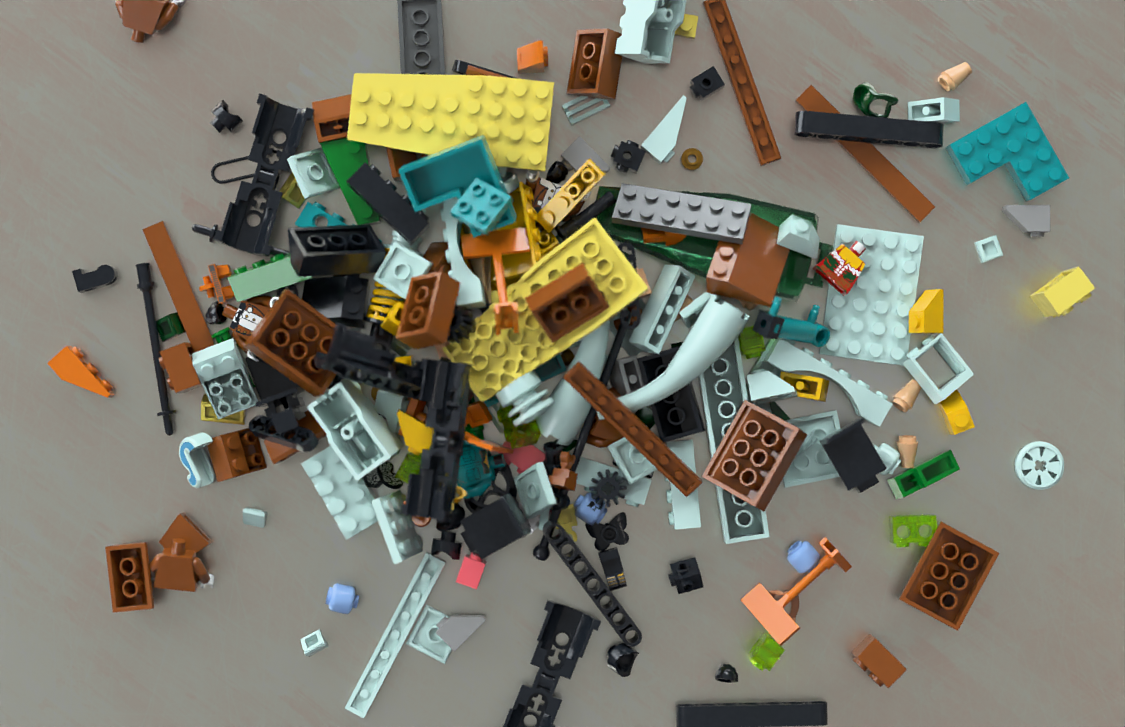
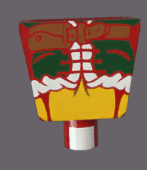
M855 241L849 249L841 244L812 269L840 294L845 296L849 293L865 266V263L859 257L866 248L858 241Z

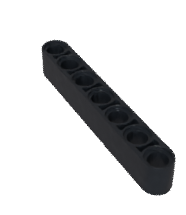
M798 111L795 115V135L798 137L922 148L943 147L944 124L938 122L814 111Z
M555 520L547 521L542 528L546 539L627 646H637L642 640V634L562 525ZM552 527H558V534L554 537L549 536V530ZM564 545H572V549L569 553H562V547ZM584 562L585 566L582 570H574L576 563ZM591 579H597V585L595 587H587V584ZM604 596L610 597L608 604L600 605V601ZM615 614H623L619 622H613ZM634 630L635 636L631 639H626V633Z
M827 702L676 705V727L828 725Z

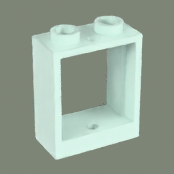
M942 333L935 337L932 334L922 341L924 346L920 349L915 347L906 354L908 359L902 363L934 404L946 399L974 375ZM933 346L956 374L955 377L940 389L936 387L916 361Z

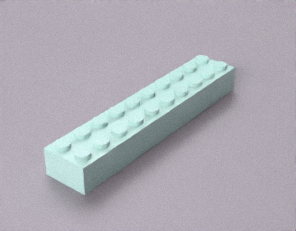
M738 337L711 366L698 376L711 459L744 400L748 401ZM715 485L725 544L770 537L766 511H761Z

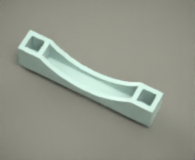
M456 196L443 201L444 208H440L442 221L446 222L443 236L445 242H448L449 250H446L447 262L451 263L452 268L451 271H448V275L460 282L455 305L457 307L459 305L463 306L467 310L486 307L484 286L480 279L467 267L461 251L460 234L463 222L452 217L450 213L451 209L458 202Z
M778 338L773 342L764 358L765 362L783 372L796 370L812 371L829 378L847 395L856 415L861 418L864 417L866 421L880 427L892 406V403L887 401L888 396L879 391L876 394L869 390L870 386L860 380L856 383L850 379L852 375L842 369L839 372L832 369L833 364L823 358L820 361L813 357L814 353L804 347L801 350L794 346L796 342L793 340Z

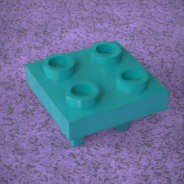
M476 178L451 209L450 213L452 217L487 235L492 228H496L497 222H501V216L512 204L513 199L508 194Z

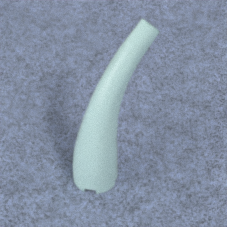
M712 294L667 369L646 386L618 399L633 412L677 392L702 374L729 348L744 329L750 316L745 313L741 317L743 312L739 311L738 308L722 298L717 302L718 297ZM597 411L599 420L605 419V418Z
M610 319L581 340L579 349L566 373L580 361L600 380L608 344ZM562 377L549 398L552 397L554 403L550 405L545 413L536 418L534 424L538 431L546 438L550 434L559 439L557 444L570 445L580 431L592 405Z

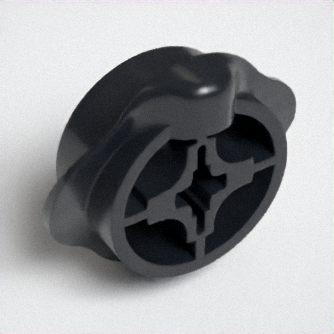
M506 462L505 466L494 469L496 476L499 473L504 478L506 491L496 486L494 480L491 484L494 489L488 490L485 495L483 493L479 496L478 501L473 497L464 498L465 505L472 514L489 505L484 504V502L490 495L502 497L511 493L516 498L517 488L511 469Z

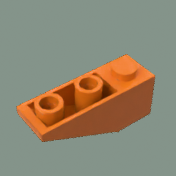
M543 40L517 48L518 74L544 73V67H548V47H543Z
M66 346L47 363L64 381L107 398H112L115 395L111 391L113 389L112 385L106 379L101 380L97 375L99 371L93 364H87L83 360L84 354L76 346L74 348Z

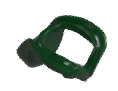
M867 82L855 87L853 92L854 103L865 116L888 118L891 106L896 105L899 101L893 95L877 93L875 88ZM882 99L888 101L884 115L870 110V104L874 100Z

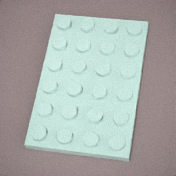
M836 225L833 251L841 244L849 249L855 241H858L866 248L859 257L865 263V266L851 290L845 296L828 283L823 326L830 330V338L823 347H820L819 354L904 366L902 363L908 358L906 354H908L911 333H909V310L915 304L924 236Z

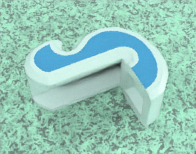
M198 433L186 437L179 445L180 460L190 474L187 475V479L194 488L209 485L215 480V472L204 450V447L212 443L213 440L206 433Z

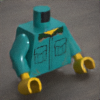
M464 440L457 481L458 487L456 489L459 497H456L453 502L458 503L463 497L467 499L481 496L491 486L492 481L496 479L494 469L506 465L503 454L491 456L490 450Z

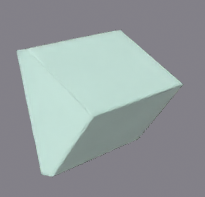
M320 629L300 639L304 653L309 657L329 647Z

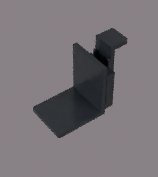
M256 356V359L259 360L258 362L247 357L246 362L261 401L255 403L256 407L268 406L267 409H264L267 418H272L278 434L298 427L294 413L301 412L299 408L305 406L303 398L297 397V394L305 392L304 389L258 356ZM280 405H283L286 410L281 411Z
M864 417L850 422L820 440L822 447L847 490L849 491L857 487L858 493L879 483L876 475L887 469L861 425L866 422Z
M511 493L502 496L495 502L460 520L465 529L464 532L460 533L470 552L476 550L481 560L532 531L529 520L524 517L522 510L519 508V502Z

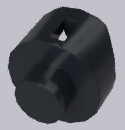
M224 100L211 110L216 117L210 123L219 133L225 128L232 132L243 122L238 115L229 113L228 104Z
M455 503L454 510H451L453 512L451 522H441L437 519L436 529L439 531L458 529L461 526L460 520L465 518L463 507Z
M442 531L441 538H433L430 555H438L441 552H445L453 560H460L462 542L455 541V532Z
M625 643L618 646L613 645L607 652L608 667L621 677H627L631 674L634 660L639 652Z

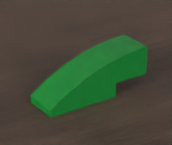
M948 450L887 479V482L895 498L901 499L960 470L952 451Z

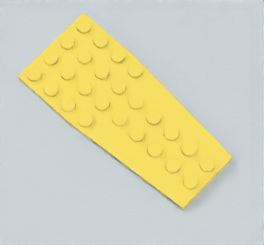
M355 73L353 77L347 139L349 141L384 146L391 149L432 155L485 135L497 167L545 171L554 82L482 75Z
M594 218L539 260L521 277V280L507 289L508 302H517L518 333L514 334L513 328L500 329L501 335L496 336L494 305L500 304L498 299L480 317L474 319L476 324L472 326L474 332L468 334L469 340L463 338L461 344L456 341L450 343L447 347L443 348V351L451 362L472 364L469 386L481 402H485L513 381L533 371L598 329L649 290V288L597 219ZM583 263L610 308L552 343L531 313L525 298Z

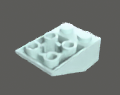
M234 338L192 353L193 367L218 420L255 406L258 398Z

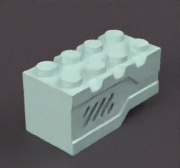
M623 0L626 12L620 19L619 26L623 31L622 36L617 38L615 54L642 63L670 64L674 35L677 28L683 23L686 0Z
M344 379L307 406L326 432L329 444L357 481L404 446L396 434L391 433L387 427V422L381 415H378L373 403L368 397L364 396L357 382Z
M332 446L301 463L346 540L378 521L371 502L377 499L373 490L366 486L364 476L358 481L354 478Z

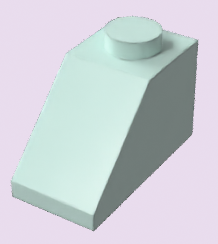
M943 97L908 102V120L938 122L942 124L960 122L959 100Z
M794 214L790 215L779 225L777 244L813 259L817 258L820 238L812 222Z
M759 369L747 375L750 397L754 405L798 397L797 391L793 386L770 371Z

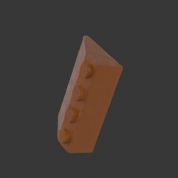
M750 213L743 244L719 240L706 276V292L771 307L790 249L777 244L779 227Z
M285 289L255 327L244 347L314 397L323 395L336 375L335 372L317 368L314 361V356L317 352L328 354L336 324L294 293Z
M744 400L701 477L764 512L808 434Z
M940 521L899 599L958 631L994 565L999 552Z

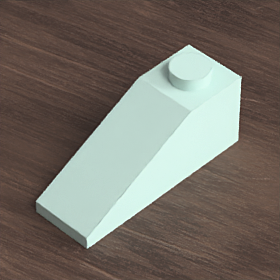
M684 95L640 147L659 164L663 161L667 163L675 154L673 149L676 145L687 99Z

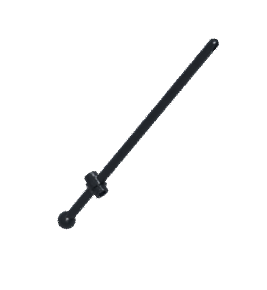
M631 312L628 314V317L624 318V322L626 321L630 324ZM621 322L600 377V381L606 387L627 329L622 326ZM591 406L572 454L576 456L572 468L569 469L573 472H576L597 414V410L593 406ZM560 489L558 493L554 494L556 504L552 506L553 509L549 520L558 521L561 510L568 508L570 505V499L567 495L569 490ZM555 527L549 530V536L552 537ZM544 534L540 545L533 549L534 558L541 561L547 560L550 556L549 541Z

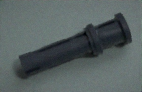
M607 191L606 194L578 215H571L570 219L563 225L556 226L555 230L559 237L565 241L592 219L615 204L617 201L615 198L612 199L614 197L613 194Z
M553 441L543 445V450L545 451L543 464L548 477L553 474L554 468L561 469L560 454L563 451V445ZM551 486L553 494L559 492V489Z

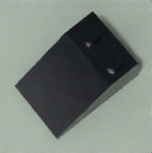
M351 276L310 278L304 281L302 300L335 324L339 323L348 327L364 328V317H366L370 291L369 279Z

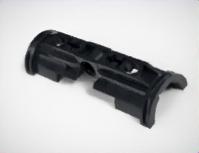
M259 93L256 103L260 105L252 130L255 139L248 158L249 161L258 163L252 183L241 181L235 203H229L221 231L216 230L214 240L243 252L268 257L272 248L268 243L282 192L276 191L281 171H290L287 158L295 155L306 121L312 119L314 109L308 107L306 109H297L283 105L270 99L267 95ZM276 133H284L286 135L285 142L282 144L275 143L274 136ZM271 145L275 148L283 149L282 151L277 150L276 156L279 161H274L273 164L268 159L269 156H273L275 151L274 148H271ZM261 195H263L264 199L266 200V202L261 203L259 208L260 210H264L263 213H260L257 210H251L252 207L257 209L258 202L255 200V198H259ZM251 215H258L260 217L259 225L250 226L248 224L249 217Z
M337 323L334 327V334L328 354L317 352L314 356L317 368L335 372L344 379L379 388L400 396L420 399L424 370L420 368L421 361L417 360L413 366L394 361L396 354L373 347V336L349 330L346 325ZM440 358V361L451 362L450 359ZM471 388L469 392L468 403L471 401L474 395V392Z
M422 358L420 368L424 370L419 400L429 401L426 427L433 428L431 450H422L419 474H409L406 504H402L401 514L434 518L441 522H451V515L453 513L451 509L456 496L460 459L464 443L465 421L470 392L469 375H471L472 364Z
M551 600L547 601L544 610L548 611L537 638L539 642L530 663L539 667L532 687L522 684L513 708H510L503 727H528L524 723V718L527 715L536 717L537 723L533 727H555L553 722L562 702L560 698L553 696L559 678L562 676L571 679L578 658L583 657L593 629L598 631L601 623L599 619L567 605ZM559 633H565L569 641L565 645H559L556 642V636ZM554 645L558 649L565 650L564 653L560 651L558 654V659L561 660L560 663L551 665V660L548 657H553L556 649H551ZM538 695H541L542 700L545 701L544 704L540 703L538 705L537 711H541L540 715L533 710H527L528 707L533 709L535 701L532 698H537Z

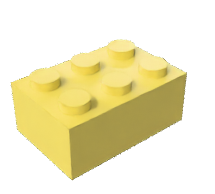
M1076 267L1063 271L1029 297L1044 317L1052 316L1054 318L1068 314L1074 309L1072 306L1074 303H1082L1091 297L1092 294L1090 292L1095 287L1081 268Z

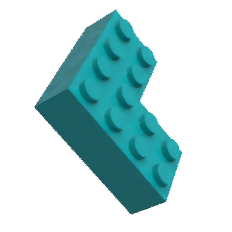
M1027 102L945 147L966 185L1005 164L1026 202L1069 179L1068 174Z
M485 135L403 165L398 170L415 212L456 196L459 201L476 178L508 194ZM512 204L501 216V222L496 223L495 229L516 221L517 215ZM469 226L473 238L483 234Z

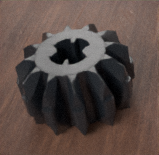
M459 305L454 308L447 338L449 343L456 341L461 344L463 338L469 340L468 334L474 332L472 326L476 322L473 319V314L463 306Z
M606 469V477L604 478L600 471L597 472L601 480L591 479L593 483L597 484V487H589L590 491L597 490V493L591 496L592 499L600 496L598 505H601L604 499H606L607 507L611 505L610 499H613L614 503L618 505L619 502L616 496L618 495L622 499L625 498V495L619 492V490H627V486H619L625 479L622 477L616 481L617 471L610 477V470ZM606 482H611V486L614 485V490H611L610 494H605V490L602 492V487L606 486Z

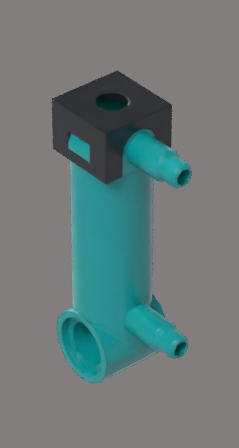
M775 297L770 311L759 310L752 329L766 338L775 340L783 338L810 343L816 347H823L830 338V330L816 322L820 306L813 305L807 321L779 316L778 312L782 301L780 297Z

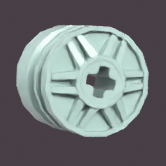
M534 370L521 376L495 394L502 407H507L511 404L515 407L509 412V418L519 413L520 417L513 421L515 427L533 421L545 413L550 405L554 403L552 397L542 402L541 398L548 394L547 390L538 393L535 391L542 382Z

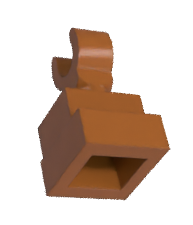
M561 452V469L554 468L553 474L548 477L551 486L561 490L575 491L578 474L569 470L575 462V455H570V452Z

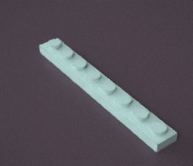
M426 552L345 709L365 718L446 563L445 561Z

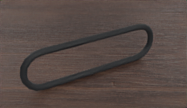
M249 156L215 164L211 170L212 179L219 184L254 177L255 173L227 180H218L214 175V171L218 166L247 160Z

